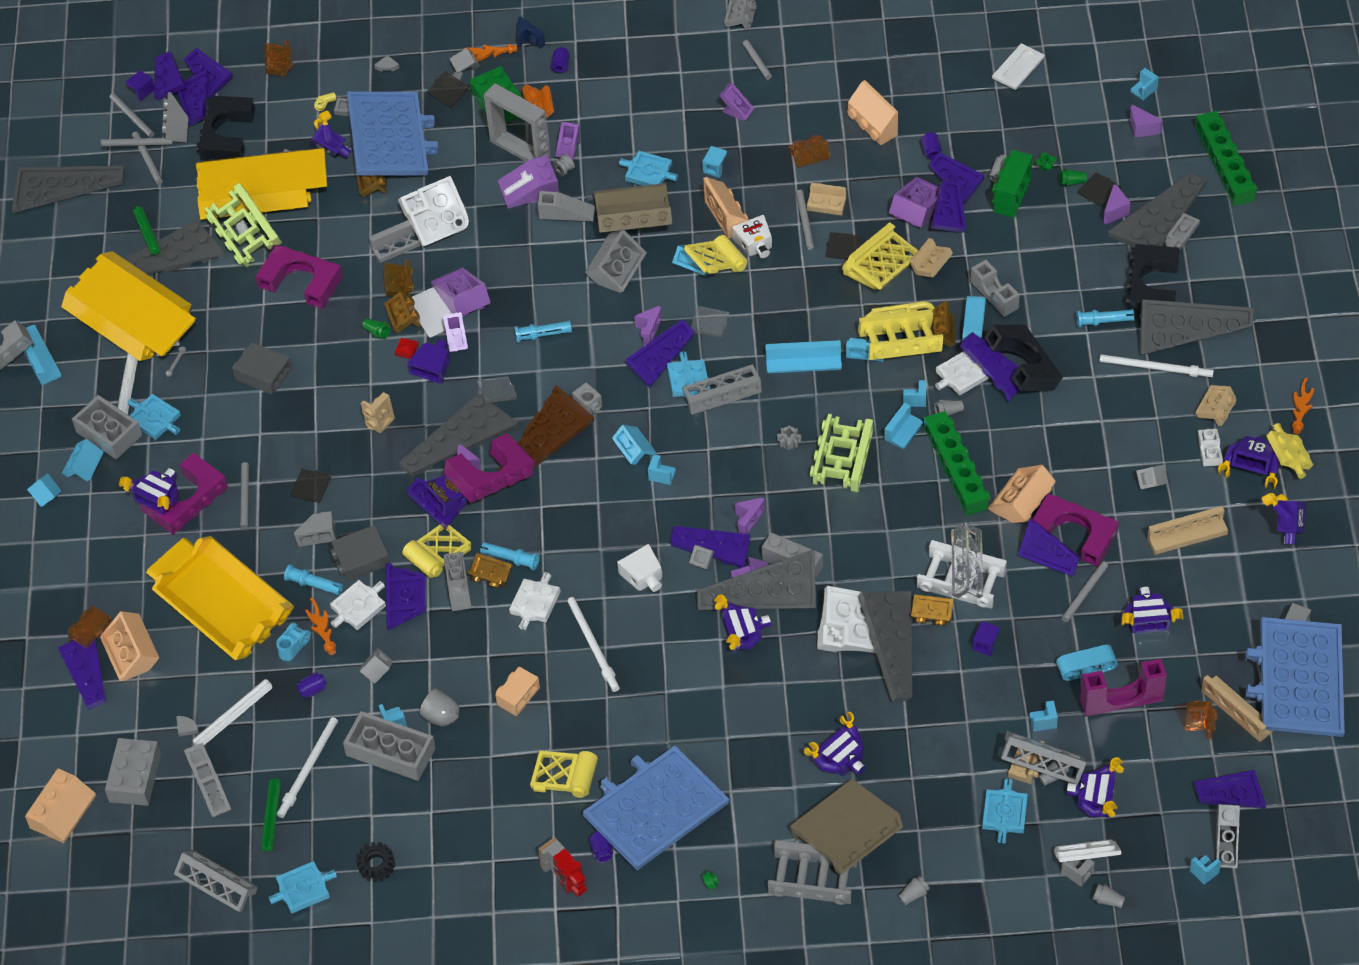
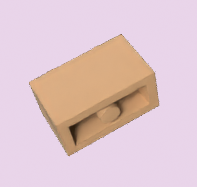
M518 667L515 672L510 673L506 683L497 689V705L517 716L539 690V678Z

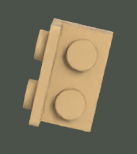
M811 183L807 211L842 216L846 203V188Z
M1211 385L1195 412L1197 417L1215 419L1217 425L1222 426L1236 403V396L1231 387Z
M383 392L372 404L364 400L361 402L365 424L370 430L382 433L395 419L388 394Z
M1019 748L1017 749L1015 757L1022 754ZM1032 753L1026 756L1028 763L1034 764L1041 761L1038 754ZM1012 763L1008 777L1032 784L1034 777L1038 778L1040 772Z

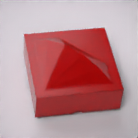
M401 338L395 349V356L411 359L419 347V342Z

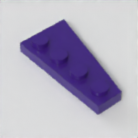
M682 319L628 357L626 364L650 388L666 370L667 363H671L693 338L695 332Z
M973 332L962 341L960 347L975 364L978 363L982 367V372L986 376L989 375L995 382V387L998 390L1001 389L1006 394L1005 398L1010 401L1020 391L1012 379L1019 366L999 351H992L987 342Z
M674 526L671 546L690 553L693 552L695 545L713 550L712 558L720 560L726 565L738 566L739 569L746 565L751 538L750 534Z
M94 631L58 647L87 709L90 710L105 703L106 696Z

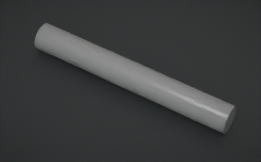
M749 40L743 41V46L766 80L771 79V73Z

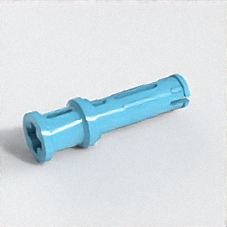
M1133 309L1098 312V310H1092V312L1077 311L1076 323L1079 328L1082 325L1097 326L1099 323L1134 321V316H1126L1134 314Z
M570 321L540 326L530 324L527 327H514L517 343H520L521 340L532 339L534 341L537 337L572 332Z
M483 542L481 545L488 548V550L481 548V554L512 561L516 566H527L533 571L538 566L539 554L537 553L529 554L524 552L523 549L515 551L487 542Z
M292 564L287 566L284 573L285 581L291 580L299 583L300 586L309 585L340 596V592L343 590V584L310 574L309 570L295 568Z

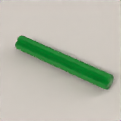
M136 206V209H133V214L150 254L157 256L161 249L143 208Z
M271 778L269 780L261 842L263 852H271L273 850L281 785L278 778Z

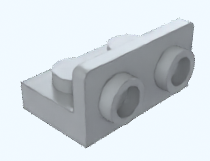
M730 0L724 20L726 27L742 24L746 30H749L756 10L755 0Z

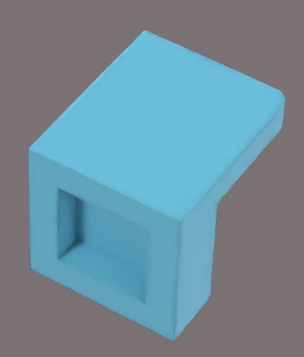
M1144 68L1140 72V81L1131 88V92L1144 101L1158 89L1159 77Z
M711 146L703 159V173L720 178L722 175V162L727 155V151Z
M919 380V389H904L903 403L905 402L911 405V407H926V380Z
M653 454L648 467L649 481L671 485L676 472L675 467L661 465V456Z
M48 473L27 489L41 507L61 492V489Z
M1047 701L1043 711L1030 712L1029 717L1033 732L1057 728L1058 716L1054 701Z
M383 704L379 705L382 719L407 727L405 716L400 707L385 711Z
M1206 855L1200 860L1194 857L1191 859L1190 872L1205 885L1219 874L1221 861L1216 859L1212 862Z

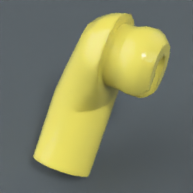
M335 93L318 96L314 104L315 109L322 111L329 102L336 101Z

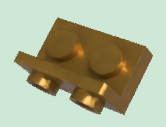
M356 175L359 193L363 197L378 189L383 194L387 192V181L384 175Z
M399 292L384 303L393 330L397 333L412 323L417 327L421 326L420 315L415 309L414 299L403 292Z

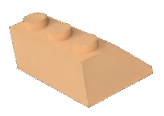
M862 81L848 101L847 112L849 117L854 119L862 130L868 132L874 141L876 140L882 145L898 136V111L867 81Z
M705 177L703 178L705 203L727 238H732V226L748 221L746 213H742L739 202L734 200L731 189H727L724 182Z
M1043 465L1018 468L988 509L1012 523L1026 522L1031 518L1035 508L1041 505V500L1052 490L1051 487L1056 481Z
M120 611L100 636L119 681L123 682L149 671L159 659L140 614Z
M57 769L25 815L30 829L65 843L96 797V793L75 775Z

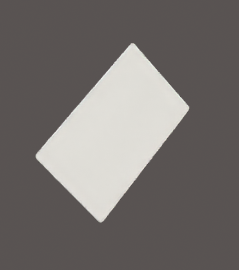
M434 287L413 296L415 309L420 315L421 326L427 335L431 338L444 332L443 315L452 313Z

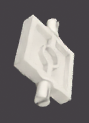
M963 351L936 367V373L943 380L935 383V387L941 390L949 386L960 396L989 379V375L986 376L982 372V367L978 363L975 364Z
M545 572L541 581L537 582L523 579L511 604L510 614L523 618L519 625V628L522 630L527 629L530 621L547 622L561 591L560 587L548 584L551 578L549 573Z
M360 580L354 583L330 603L331 608L339 615L330 622L331 625L337 628L345 621L356 630L361 628L386 607L385 601L377 594L385 588L383 582L379 581L372 588L364 585Z

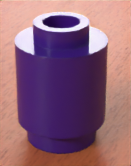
M558 47L553 52L551 69L557 73H564L568 70L570 54L566 48Z
M929 132L921 138L924 154L929 160H933L939 152H942L939 137L936 133Z
M315 672L301 679L300 683L296 684V687L304 699L325 690L324 685L327 682L322 673L319 675Z
M594 832L589 838L593 857L599 863L610 861L614 853L612 845L600 832Z

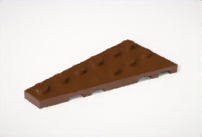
M556 385L553 393L549 398L547 397L544 406L534 416L524 431L521 440L517 441V444L533 459L535 468L592 424L594 416Z

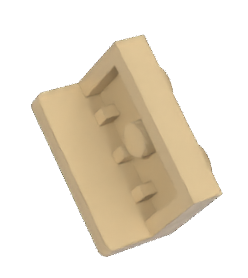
M929 238L910 260V263L916 275L934 277L953 252L951 248L936 246L934 240Z

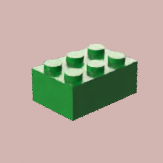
M501 66L469 79L471 94L485 114L484 94L494 84L522 98ZM504 109L505 123L519 118Z
M1012 150L1010 155L1006 156L1004 169H1001L998 175L999 181L994 183L992 193H995L992 199L994 213L1015 218L1032 178L1033 155Z

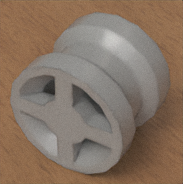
M562 154L559 160H555L552 163L555 172L563 177L567 174L568 170L574 169L575 164L567 154Z

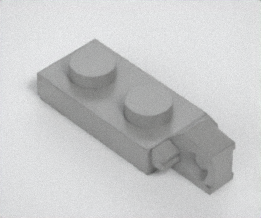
M1183 213L1166 236V246L1183 248L1199 226L1200 220Z

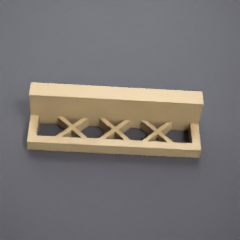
M1220 506L1149 526L1147 540L1154 555L1227 535L1228 529L1223 520L1224 509Z
M1207 675L1203 678L1202 692L1259 742L1273 732L1272 730H1266L1267 726L1262 723V715L1219 677L1211 678Z

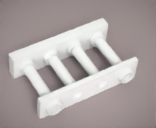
M932 540L929 546V557L933 559L926 576L918 574L917 588L925 592L941 594L973 603L983 608L992 609L994 595L990 594L996 576L1004 578L1007 561ZM940 561L951 563L945 581L934 578ZM959 566L970 568L964 586L952 583ZM977 571L989 574L983 591L971 589Z

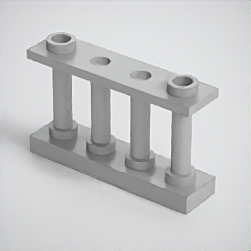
M775 841V858L780 860L776 881L768 880V894L778 897L791 896L830 901L839 905L851 904V890H846L849 869L840 875L838 889L827 888L825 886L829 865H833V862L809 844ZM790 859L800 861L797 883L784 882L787 862ZM809 862L821 864L817 886L805 885Z

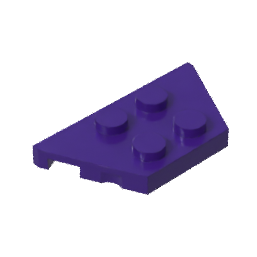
M386 563L387 630H391L426 612V578L423 574L411 572L406 568L401 570L393 567L391 563Z

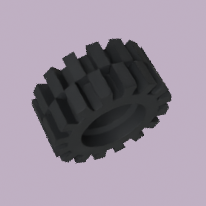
M371 842V847L366 844L365 850L361 848L360 854H357V866L359 873H361L363 878L366 877L367 881L370 882L372 878L373 882H377V879L380 878V882L384 881V876L388 879L390 877L389 873L393 874L394 856L392 850L386 844L383 846L381 842H378V846H376L375 842ZM375 857H380L384 860L383 864L378 867H370L368 865L369 860Z

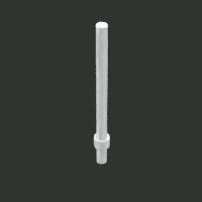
M1100 355V362L1190 374L1192 377L1205 376L1213 378L1214 370L1199 368V366L1195 365L1188 367Z
M569 598L567 602L602 669L601 674L604 680L608 681L613 692L618 691L620 687L615 679L613 669L609 667L575 598Z
M331 717L289 793H286L283 797V803L276 814L278 817L284 818L289 807L294 805L297 793L338 723L336 718Z

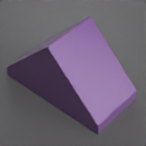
M1134 105L1131 106L1130 122L1135 137L1158 135L1162 132V119Z
M1113 185L1104 212L1105 224L1125 217L1130 213V201L1117 185Z

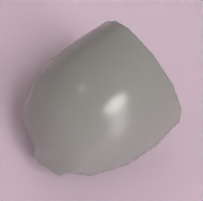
M434 688L424 699L419 712L420 716L433 725L444 727L453 724L458 719L459 707L451 696L438 688Z

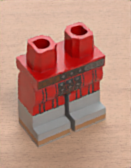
M555 837L538 849L541 868L545 872L551 870L559 878V883L567 894L572 891L579 897L587 891V886L584 884L586 877L582 873L581 863L579 861L575 862L572 855Z

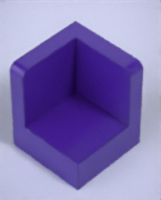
M141 70L126 81V85L136 91L139 101H142L154 91L152 77Z
M982 621L973 638V650L991 657L1000 627Z

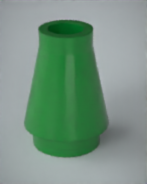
M1066 168L1059 172V183L1065 187L1086 183L1087 181L1086 172Z
M366 318L362 325L364 329L368 330L378 339L387 338L391 330L387 322L371 320L369 318Z

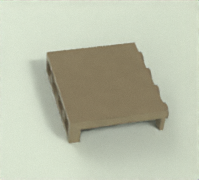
M666 183L594 191L599 232L672 224L671 206H669Z
M851 779L795 821L790 827L795 841H798L800 838L833 862L835 871L842 875L902 829L903 825L897 811Z

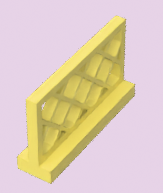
M889 222L849 256L844 268L849 272L854 269L881 290L911 264L910 260L918 250L893 231L895 226ZM894 239L898 245L891 244L890 240ZM880 248L888 249L889 253L881 252ZM893 250H900V254H893ZM905 251H909L913 256L905 255ZM870 256L878 257L879 261H871ZM883 258H889L891 263L883 262ZM895 259L902 260L903 264H896ZM860 265H868L869 270L863 269ZM873 266L880 267L881 271L873 270ZM885 268H892L893 273L886 272ZM875 276H881L883 281L880 282Z

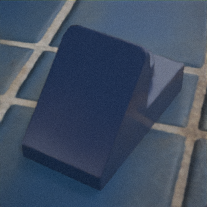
M518 17V47L529 40L532 45H536L540 49L545 46L544 33L523 17Z

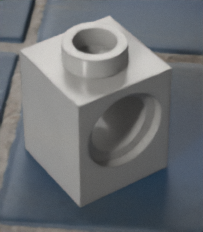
M588 383L583 384L572 393L573 400L591 415L598 412L602 407L601 395Z

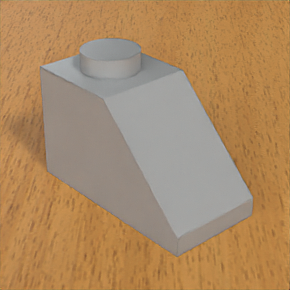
M332 511L312 514L294 532L298 547L336 540V523Z

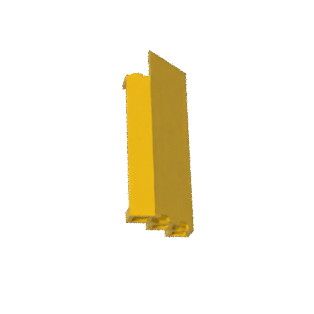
M324 148L196 163L200 220L207 219L205 216L208 214L205 210L207 206L210 208L215 203L220 209L233 200L229 192L231 190L234 191V186L238 183L245 188L261 212L308 207V202L312 201L310 191L307 192V189L327 186ZM238 196L241 204L234 208L235 211L239 212L245 208L248 213L251 212L242 198Z
M113 251L100 254L96 258L98 262L91 269L87 268L80 275V281L75 287L70 286L61 307L139 361L152 358L155 352L160 356H164L195 322L196 318L190 315L189 312L192 304Z
M211 536L199 538L195 544L191 543L187 538H182L149 567L146 572L155 580L152 590L234 660L248 657L252 653L251 648L257 642L261 645L271 635L270 631L276 625L281 626L294 608V605Z

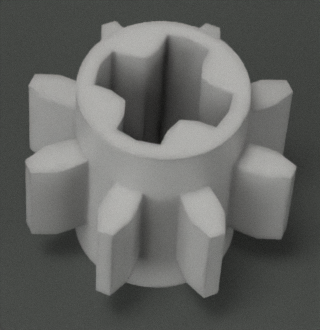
M788 426L784 429L781 428V434H777V441H780V447L790 450L798 447L801 435L798 434V428L795 429Z

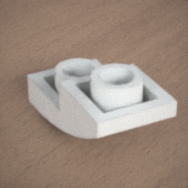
M1198 430L1203 466L1222 464L1223 458L1220 450L1218 430Z

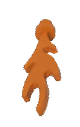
M508 44V47L483 45L484 49L468 48L474 53L477 61L488 58L492 53H494V57H497L505 52H509V54L518 52L517 45Z
M1308 378L1303 380L1300 390L1301 397L1298 396L1296 391L1293 394L1294 405L1297 410H1293L1296 421L1292 423V429L1295 434H1300L1301 430H1303L1304 424L1301 421L1304 415L1312 408L1311 404L1306 406L1314 392V388H1311L1309 393L1305 392V384Z
M310 598L314 605L315 613L311 614L308 609L305 611L310 621L317 626H312L311 629L325 641V651L329 655H334L336 653L335 642L330 641L332 630L328 629L325 632L329 623L328 613L325 610L323 616L320 617L317 603L313 598Z

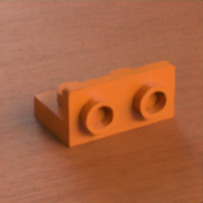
M526 84L522 88L524 99L545 110L546 118L551 116L554 108L550 87L546 85L541 90H538Z

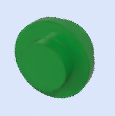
M707 870L706 874L702 875L709 890L717 889V884L720 883L715 872L711 873Z

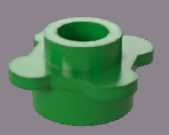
M1043 152L1041 157L1036 160V165L1040 169L1048 171L1053 168V163L1057 162V158Z

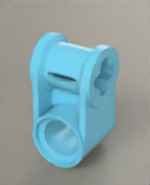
M291 623L276 641L279 658L284 661L292 660L303 646L309 642L311 631L303 630L296 623Z

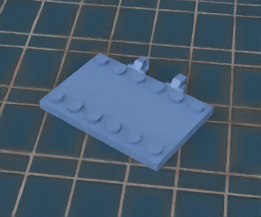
M347 91L356 175H428L426 155L437 154L438 142L424 140L423 129L433 128L435 120L434 115L420 114L418 92Z
M1262 617L1260 620L1261 646H1257L1256 649L1247 648L1245 652V661L1250 659L1253 662L1258 661V665H1261V682L1256 687H1251L1248 684L1246 687V697L1257 698V701H1262V723L1267 726L1266 730L1343 737L1345 730L1342 624Z
M673 746L651 763L649 761L645 763L638 755L631 760V766L635 767L637 771L622 784L616 786L608 781V777L603 779L600 788L604 791V797L585 809L583 816L636 870H639L729 804V798L676 746Z

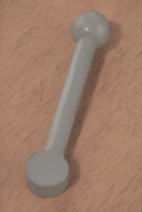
M180 347L178 349L179 353L176 359L174 360L170 369L167 370L165 373L167 377H171L173 375L172 371L174 370L180 357L186 353L185 347Z

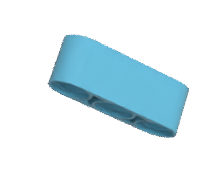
M967 296L962 341L972 332L982 339L986 297Z
M1102 645L1065 654L1056 661L1062 678L1065 681L1082 678V674L1101 670L1102 672L1113 670L1118 665L1110 645Z

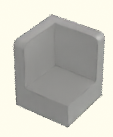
M468 48L449 58L457 73H461L469 67L474 70L480 67L474 53Z
M1164 465L1137 470L1140 489L1168 483Z
M377 648L362 664L360 672L371 682L376 683L390 669L393 660Z
M1087 859L1084 863L1079 860L1070 861L1069 863L1066 861L1062 863L1061 873L1082 887L1094 873L1095 862Z

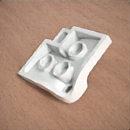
M451 176L398 199L404 215L412 225L422 247L462 232L468 226L469 220L465 207ZM456 220L461 221V226L456 225Z
M831 586L825 588L817 649L831 652L863 651L876 653L858 597L861 592Z

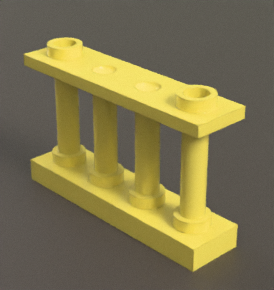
M932 309L859 318V336H869L871 341L869 343V360L940 352L943 346V335H933L931 331L933 325ZM923 330L925 336L915 338L913 331ZM905 332L908 339L897 340L895 333ZM887 334L889 341L879 342L876 335Z

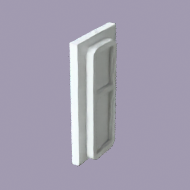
M1021 43L992 75V79L1016 90L1045 58V55Z
M1102 840L1056 846L1054 853L1059 862L1121 855V850L1116 841Z

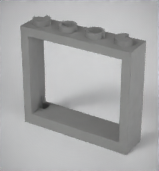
M494 84L484 94L490 142L526 162L548 155L550 160L551 152L546 111ZM504 109L531 123L533 146L506 131Z

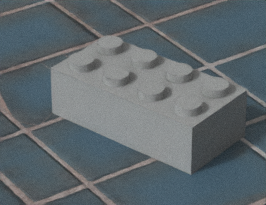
M360 711L343 742L346 756L419 781L436 749L433 736Z

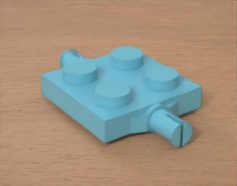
M638 151L636 157L631 161L623 158L619 161L620 166L628 167L625 181L644 186L662 184L665 179L675 182L678 179V174L669 172L672 160Z
M684 351V356L683 352L679 353L680 362L667 363V372L673 397H686L682 387L708 379L704 359L688 361L687 352ZM693 390L689 393L693 396L699 394L700 391Z
M151 394L141 403L133 398L128 401V405L134 408L130 417L138 421L141 431L154 440H157L167 430L175 435L180 432V428L173 425L181 416L180 411L157 396Z
M1004 779V788L1001 790L987 789L982 829L998 831L997 842L1001 843V837L1003 836L1002 844L1006 843L1008 832L1024 834L1028 794L1013 791L1012 779H1009L1008 786V779Z
M313 861L276 877L280 892L268 896L272 905L283 900L288 905L292 914L330 898L326 889V881L337 878L336 873L333 869L322 874Z

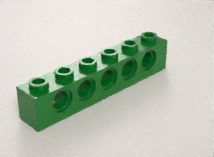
M1217 111L1197 115L1195 128L1233 205L1236 206L1254 201L1255 193H1257L1256 183L1252 182L1250 171L1245 168L1243 157L1239 156L1237 146L1232 142L1230 131L1226 130L1223 118L1219 116Z
M946 411L924 417V430L966 516L987 510L988 501H990L989 492L987 489L984 490L982 478L975 472V464L968 457L967 447L961 443L960 433L954 429L952 417H948Z

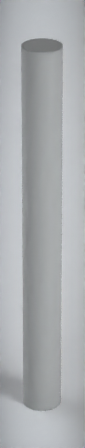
M115 93L110 94L109 98L149 138H152L154 132Z
M138 132L132 133L133 139L141 138ZM145 145L137 146L156 184H162L163 180Z
M165 138L100 139V145H172V141L165 140Z
M797 190L796 196L806 246L808 250L814 248L804 194L803 190Z
M246 462L241 464L240 527L242 529L248 528L249 464Z
M1102 561L1061 617L1063 621L1068 622L1107 569V562Z

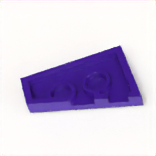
M195 48L184 59L193 75L204 70L208 71L207 97L209 100L212 95H215L233 77L229 70L198 48Z
M170 51L155 57L154 97L157 100L168 96V92L173 94L187 88L178 70L179 67L174 55Z
M207 70L184 80L183 82L187 88L178 91L183 111L188 116L189 126L203 120L204 116H206L209 80Z
M941 152L929 164L930 170L941 181L948 180L960 183L963 205L967 203L985 179L983 174Z
M943 180L940 183L931 228L964 233L967 229L959 182Z
M417 477L407 489V495L446 530L465 505L444 518L424 495V482L426 481Z
M1031 518L1029 520L1018 556L1065 574L1075 575L1080 556Z
M1255 770L1195 781L1194 783L1200 803L1266 809V803Z

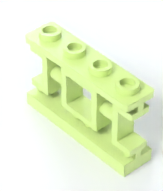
M238 183L234 186L235 190L229 192L233 200L220 209L215 203L210 208L207 206L205 210L208 214L205 216L211 224L215 223L217 226L215 230L221 238L224 236L227 240L224 242L227 248L236 253L234 256L236 261L240 265L243 263L248 267L250 262L255 261L251 256L253 251L263 244L270 250L273 245H280L282 241L245 188ZM238 196L242 198L251 212L248 213L245 208L239 212L235 211L234 208L241 204ZM215 213H217L220 217H223L227 213L231 216L228 220L223 222L227 227L226 230L215 216ZM246 216L252 227L238 236L232 226ZM257 223L263 228L269 240L263 235L255 240L253 235L260 231L256 225ZM234 240L239 245L246 240L249 242V245L243 249L245 257L233 242Z
M828 414L827 420H823L822 431L824 432L823 435H819L818 446L820 448L815 451L814 461L816 463L815 466H811L810 477H813V484L816 485L818 481L821 484H825L826 477L843 479L844 488L851 486V491L858 492L873 434V420L866 419L865 423H862V420H858L857 427L839 425L840 417L832 418V414ZM832 426H833V434H839V435H842V436H841V437L831 436V437H830V441H829V443H828L829 436H830V432H831V428H832ZM861 431H863L859 447H857V440L849 439V436L859 438ZM834 446L851 449L849 458L832 455ZM826 457V464L834 465V468L823 466L822 473H820L823 459ZM855 461L852 477L850 478V471L841 469V467L852 468L853 462Z

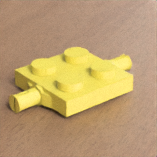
M1280 423L1273 425L1275 431H1270L1266 436L1280 464L1295 470L1298 478H1304L1306 474L1303 469L1309 470L1313 463L1309 453L1302 444L1301 438L1298 435L1285 433Z

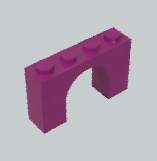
M279 245L274 247L256 275L258 288L275 293L282 280L288 274L295 271L311 273L314 277L304 292L306 303L321 309L324 308L343 278L340 265Z
M508 433L492 440L490 454L503 467L500 471H480L462 453L446 460L444 474L470 502L482 499L493 492H498L502 488L532 476L535 462Z
M194 452L180 464L183 476L198 487L192 497L169 507L165 515L139 503L143 513L172 535L180 531L187 522L195 518L203 508L209 506L218 495L224 493L226 488H228L225 476Z
M1051 494L1046 495L1033 518L1051 534L1059 525L1064 523H1077L1085 527L1090 535L1082 548L1081 561L1096 567L1103 561L1118 534L1119 522L1115 519L1103 516L1094 510H1088L1076 503L1068 502L1059 496Z
M1162 660L1142 662L1138 679L1121 688H1107L1102 670L1082 674L1080 702L1085 717L1164 701L1167 675Z

